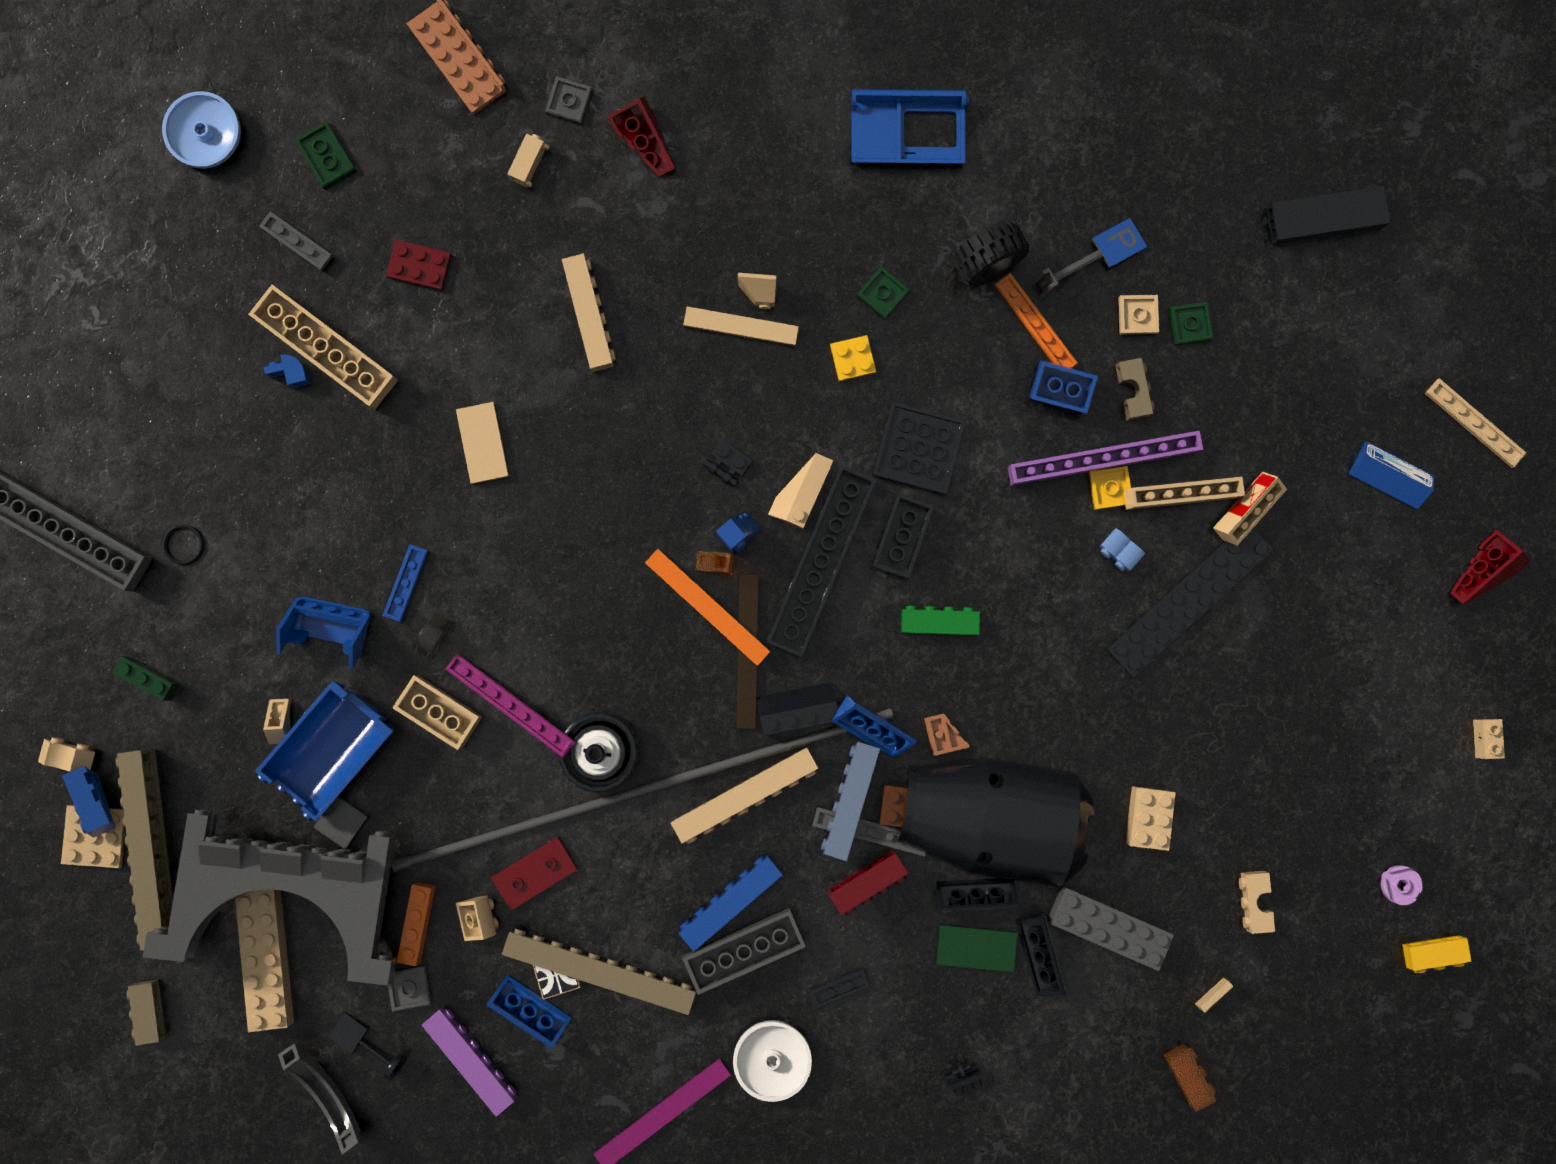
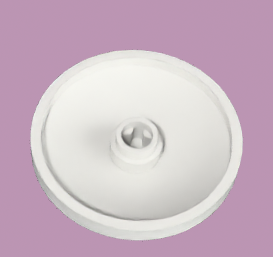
M774 1020L757 1023L746 1030L738 1040L733 1056L734 1072L741 1087L751 1096L768 1102L782 1101L799 1092L808 1080L812 1065L811 1051L804 1036L792 1025Z

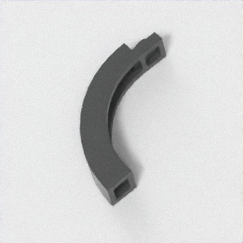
M295 1043L278 1054L283 1071L298 1080L324 1112L333 1129L341 1154L347 1157L361 1147L362 1142L358 1134L361 1130L343 1094L321 1065Z

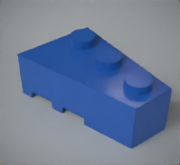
M745 512L728 520L716 533L733 554L735 551L737 553L741 552L746 547L745 543L758 533L761 528Z

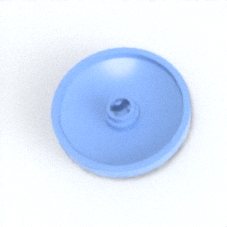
M197 91L185 94L171 104L163 119L162 134L166 147L176 159L187 166L206 169L222 164L234 153L240 140L241 128L236 112L223 98L210 92Z

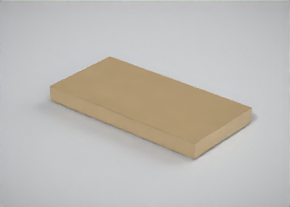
M494 402L456 409L470 483L476 484L509 477Z

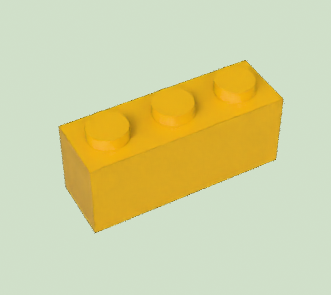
M1460 935L1402 944L1406 968L1413 970L1415 973L1426 972V969L1429 968L1442 970L1448 965L1461 967L1467 962H1472L1468 939Z

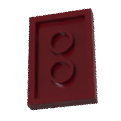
M395 240L386 277L442 291L452 254Z

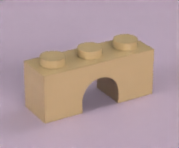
M1266 871L1241 873L1239 887L1243 891L1241 906L1245 912V917H1243L1244 928L1251 934L1275 932L1273 912L1270 910H1259L1257 906V899L1261 894L1271 893L1270 874Z

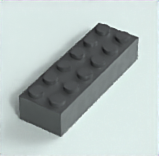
M1063 885L1047 919L1050 924L1157 971L1160 970L1174 937L1169 931Z
M788 908L704 945L694 952L686 953L682 959L699 995L806 947V944L793 913Z

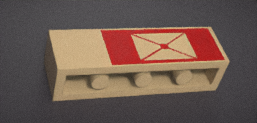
M1262 472L1245 491V496L1240 497L1214 526V530L1222 540L1238 546L1287 488L1277 476Z

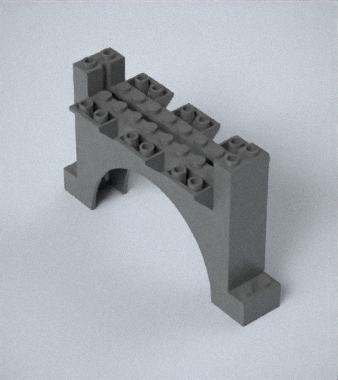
M204 809L188 813L169 927L160 926V928H154V931L146 934L143 958L185 962L186 958H195L196 949L205 928L224 906L248 892L256 890H281L310 900L320 907L334 922L346 948L348 959L347 981L387 986L394 981L397 957L392 956L390 952H380L378 954L395 836H390L391 832L376 831L375 834L369 835L367 852L359 851L350 854L351 850L347 849L328 851L327 848H312V845L305 844L292 846V843L289 842L268 844V841H253V838L247 837L234 839L230 835L215 836L218 815L212 814V810Z

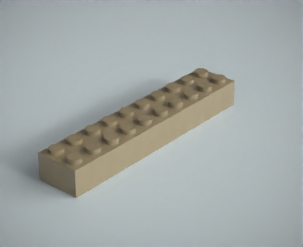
M155 749L118 753L116 758V767L119 769L120 775L118 785L122 792L120 804L124 809L123 826L126 828L127 834L125 844L129 851L127 863L131 868L130 885L133 887L134 893L132 904L136 910L134 922L138 927L137 944L140 946V951L144 950L146 934L148 932L154 931V928H160V926L169 927L173 904Z

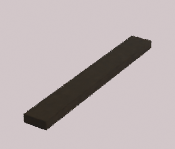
M739 575L738 622L756 639L758 629V575ZM739 649L736 728L756 729L757 665Z

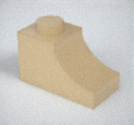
M289 699L269 700L263 728L269 744H279L291 730V703Z

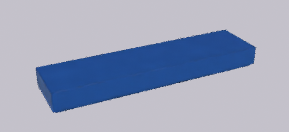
M409 545L382 616L402 623L429 553L428 550Z

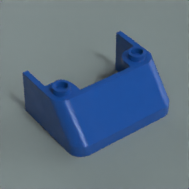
M309 597L296 598L276 629L277 654L282 653L287 643L298 645L305 642L308 637L344 644L343 652L349 655V669L353 670L363 651L370 614L365 609Z

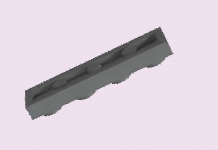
M271 211L259 225L265 232L321 271L324 270L333 257L329 252Z

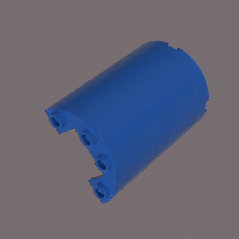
M332 681L255 770L258 774L257 777L266 784L277 783V787L281 792L289 793L297 805H303L301 808L304 812L303 815L308 820H314L315 822L394 731L390 723L387 725L384 723L386 718L376 708L351 689L345 691L343 689L345 686L336 681Z

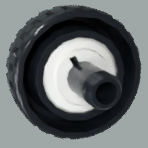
M608 712L587 713L575 719L564 731L576 743L565 758L558 754L559 764L564 775L576 787L594 793L611 791L623 785L635 771L639 760L638 739L630 725L619 716Z

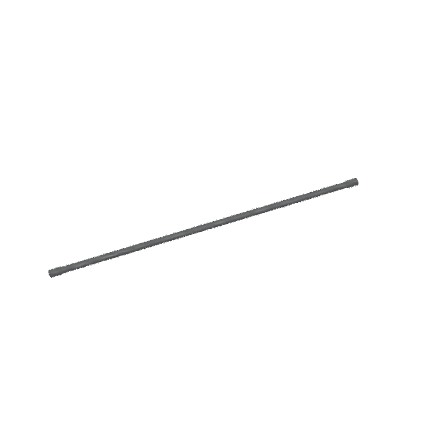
M891 708L876 712L888 721L894 719ZM839 725L423 853L391 861L392 869L394 872L404 870L413 865L838 736L849 731Z

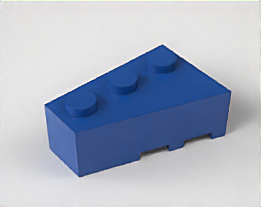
M84 766L62 776L74 803L76 813L82 822L80 823L82 831L85 834L87 833L94 838L116 828L100 779L96 774Z

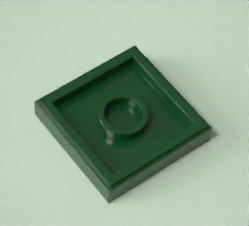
M881 266L856 296L882 318L886 319L910 292V289Z
M1208 302L1169 308L1174 345L1213 340Z

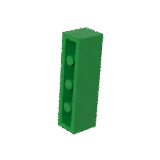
M906 606V609L901 610V633L979 635L980 612H975V608H963V611H956V607H944V611L936 610V607L926 606L925 610H917V606Z

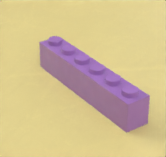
M443 1006L422 1024V1027L497 1117L516 1100V1090L512 1085H507L503 1080L504 1076L501 1071L494 1069L490 1058L486 1054H482L478 1049V1043L467 1036L465 1027L460 1023L458 1024L454 1020L455 1016L448 1008L445 1009Z

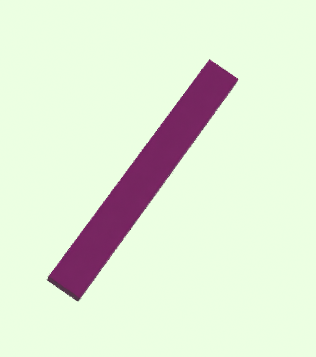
M456 653L446 667L447 671L561 757L565 758L576 743V741L460 654Z
M720 1058L594 1152V1156L600 1164H615L731 1076V1072Z

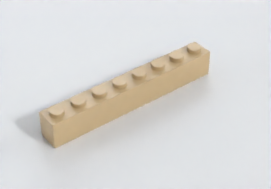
M806 747L673 820L671 825L681 843L686 842L689 844L698 839L696 835L702 832L706 835L713 831V826L720 823L722 826L731 821L730 817L736 813L740 816L749 811L747 807L753 804L756 807L764 803L765 797L769 795L775 797L782 793L781 789L788 785L791 788L800 783L798 779L803 776L807 779L815 775V770L818 767Z

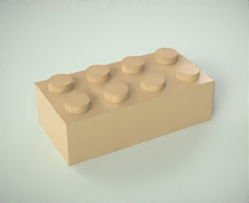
M413 675L393 706V709L457 750L464 747L483 717L419 675Z

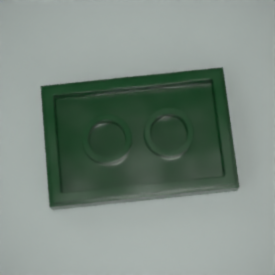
M327 121L294 139L323 189L356 171Z

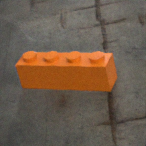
M420 882L412 884L397 963L417 966L421 963L436 885Z

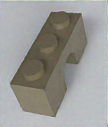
M1142 358L1119 362L1115 365L1119 384L1130 383L1136 390L1134 398L1126 399L1123 402L1126 420L1149 417L1153 414L1155 407L1153 400H1150L1149 396L1151 387L1149 381H1146V364L1142 362Z

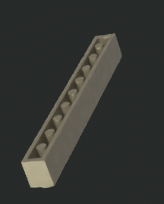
M515 928V931L511 930L508 934L502 952L504 956L689 1015L696 990L690 984L682 982V985L674 983V979L668 977L660 979L656 977L655 973L646 970L645 973L637 971V967L631 965L623 967L618 965L619 962L608 958L607 961L600 959V955L594 953L586 955L581 953L582 950L571 946L570 949L563 947V943L557 941L549 943L544 941L545 938L534 934L533 937L526 935V931Z

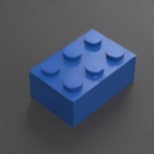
M1040 360L1029 397L1034 400L1087 413L1098 376Z

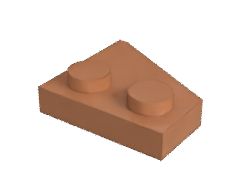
M945 714L924 718L933 756L969 748V744L960 736L959 731L951 725L950 720Z

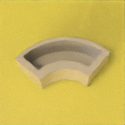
M52 737L51 740L44 739L38 759L39 763L68 772L84 766L91 770L95 752L89 750L90 746L84 744H77L76 746L63 743L64 739Z

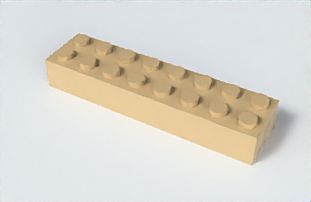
M274 285L269 287L248 314L374 410L398 381L393 375Z
M256 890L248 892L235 899L248 1032L287 1028L294 1023L281 890Z

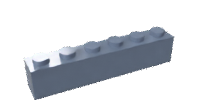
M861 742L851 746L849 757H852L850 765L846 764L843 775H846L844 783H840L838 794H841L839 802L835 801L832 809V812L835 813L834 819L829 820L826 830L829 831L828 839L824 838L821 850H824V856L843 862L847 861L880 748Z

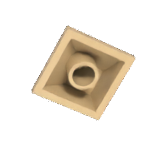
M738 273V286L755 306H759L760 309L775 307L776 276Z

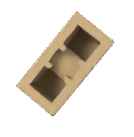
M1502 719L1473 720L1475 757L1480 759L1505 758Z

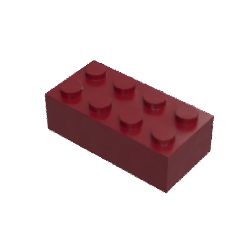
M891 850L827 891L841 915L844 913L849 915L856 910L855 906L860 903L865 905L873 899L872 896L876 893L883 894L889 890L888 886L892 883L898 884L906 879L905 875L908 872L894 850Z

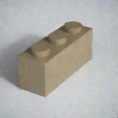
M159 980L139 982L128 986L127 999L130 1001L131 1007L129 1017L133 1023L132 1039L135 1040V1046L156 1043L165 1039L166 1034Z

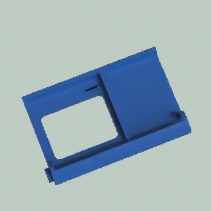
M852 89L851 162L965 164V106H969V94H966L965 90ZM954 113L956 115V146L906 147L904 144V114Z

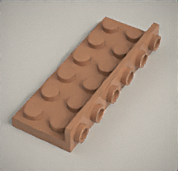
M436 0L435 4L410 20L407 25L474 115L506 92L504 86L506 82L500 73L496 75L493 71L495 67L489 59L485 60L482 56L484 52L478 44L474 45L471 41L473 37L467 29H462L460 26L462 22L456 14H451V7L446 0Z

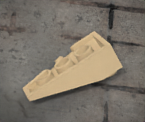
M816 453L776 496L768 515L803 530L833 460Z

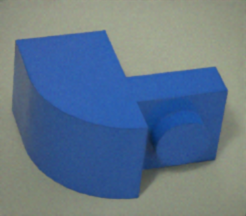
M280 355L282 363L275 361L269 363V366L263 367L265 375L270 378L285 375L287 385L292 388L311 384L307 367L291 355Z

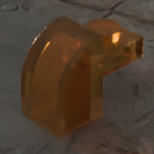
M698 551L695 570L718 574H732L734 554Z

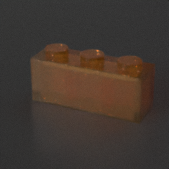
M1183 1044L1164 1054L1188 1103L1195 1112L1216 1102L1214 1097L1216 1092L1211 1083L1207 1084L1204 1078L1207 1075L1203 1067L1197 1065L1195 1061L1197 1056L1192 1048H1188Z

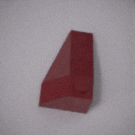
M645 96L607 116L616 134L623 138L630 145L629 147L658 176L676 168L654 113Z
M1498 530L1482 542L1476 557L1472 558L1469 562V568L1460 576L1450 592L1463 605L1468 604L1513 577L1530 563L1524 551Z

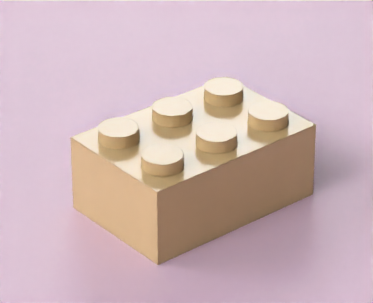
M1132 786L1126 834L1127 845L1169 851L1176 792Z

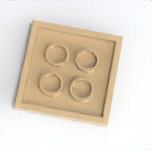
M67 805L61 864L121 868L126 828L123 826L124 809L110 808L116 828L93 838L82 831L80 825L82 822L76 813L75 806Z

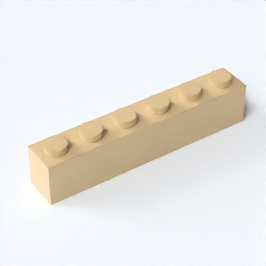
M584 253L564 258L562 263L590 369L592 372L614 367L613 361L616 360L614 350L609 349L608 343L611 342L609 331L604 330L603 325L607 323L604 313H600L599 306H602L600 297L595 295L594 288H597L594 276H590L589 270H592L590 259H586Z
M1243 477L1135 487L1125 490L1124 496L1126 510L1236 499L1245 496Z

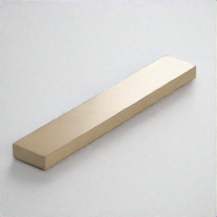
M693 307L686 308L683 324L685 327L792 346L796 345L799 326Z
M1440 378L1425 392L1430 399L1511 468L1515 467L1525 456L1526 452Z

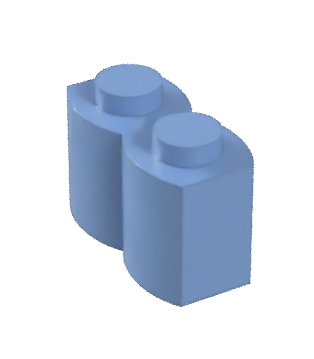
M1117 528L1099 546L1102 549L1100 552L1109 559L1111 557L1114 559L1116 567L1123 572L1125 570L1127 572L1130 571L1145 555L1141 548Z

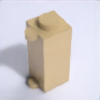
M529 134L525 135L507 174L511 181L525 187L532 186L530 181L544 151L550 148L540 136L535 134L532 136Z

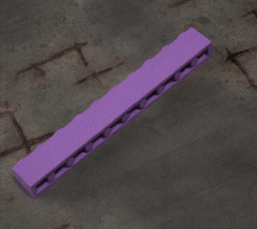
M1200 431L1016 463L1011 464L1007 468L1010 484L1015 486L1198 453L1203 450Z

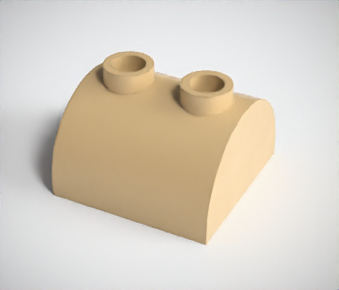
M480 896L456 903L464 941L484 940L497 934L498 921L492 916L491 910L494 908L492 899H488V896Z

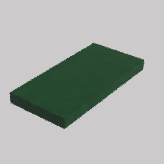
M939 924L936 964L1014 972L1017 932Z

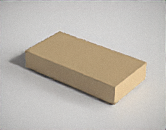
M1222 978L1195 1005L1206 1013L1233 988V985L1225 978Z

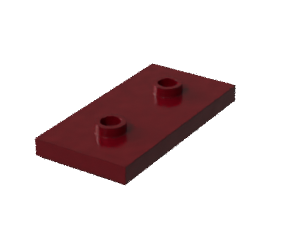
M556 837L492 876L491 879L511 911L577 871L578 868L560 838Z

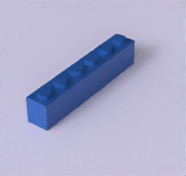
M768 855L765 858L763 856L758 858L754 862L755 867L750 871L748 868L739 875L741 879L736 883L733 881L724 888L726 892L721 896L719 894L715 895L709 901L711 904L706 909L704 907L700 908L695 913L696 917L691 922L688 919L680 926L679 935L693 952L783 875V872Z

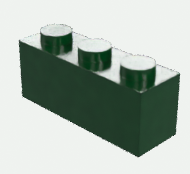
M121 656L112 674L162 701H171L180 683L130 656Z

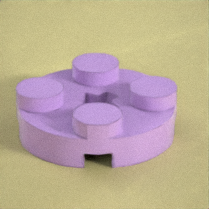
M1403 865L1393 866L1383 872L1381 876V889L1387 900L1396 904L1409 905L1417 900L1416 897L1422 891V880L1419 874L1409 867ZM1400 880L1406 883V886H1403V890L1397 887Z

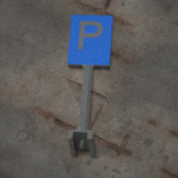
M1129 218L1092 238L1098 249L1096 252L1057 273H1052L1049 268L1043 270L1032 282L1033 286L1038 284L1043 291L1039 296L1040 299L1048 296L1058 285L1059 280L1099 258H1103L1110 268L1147 248L1132 220Z

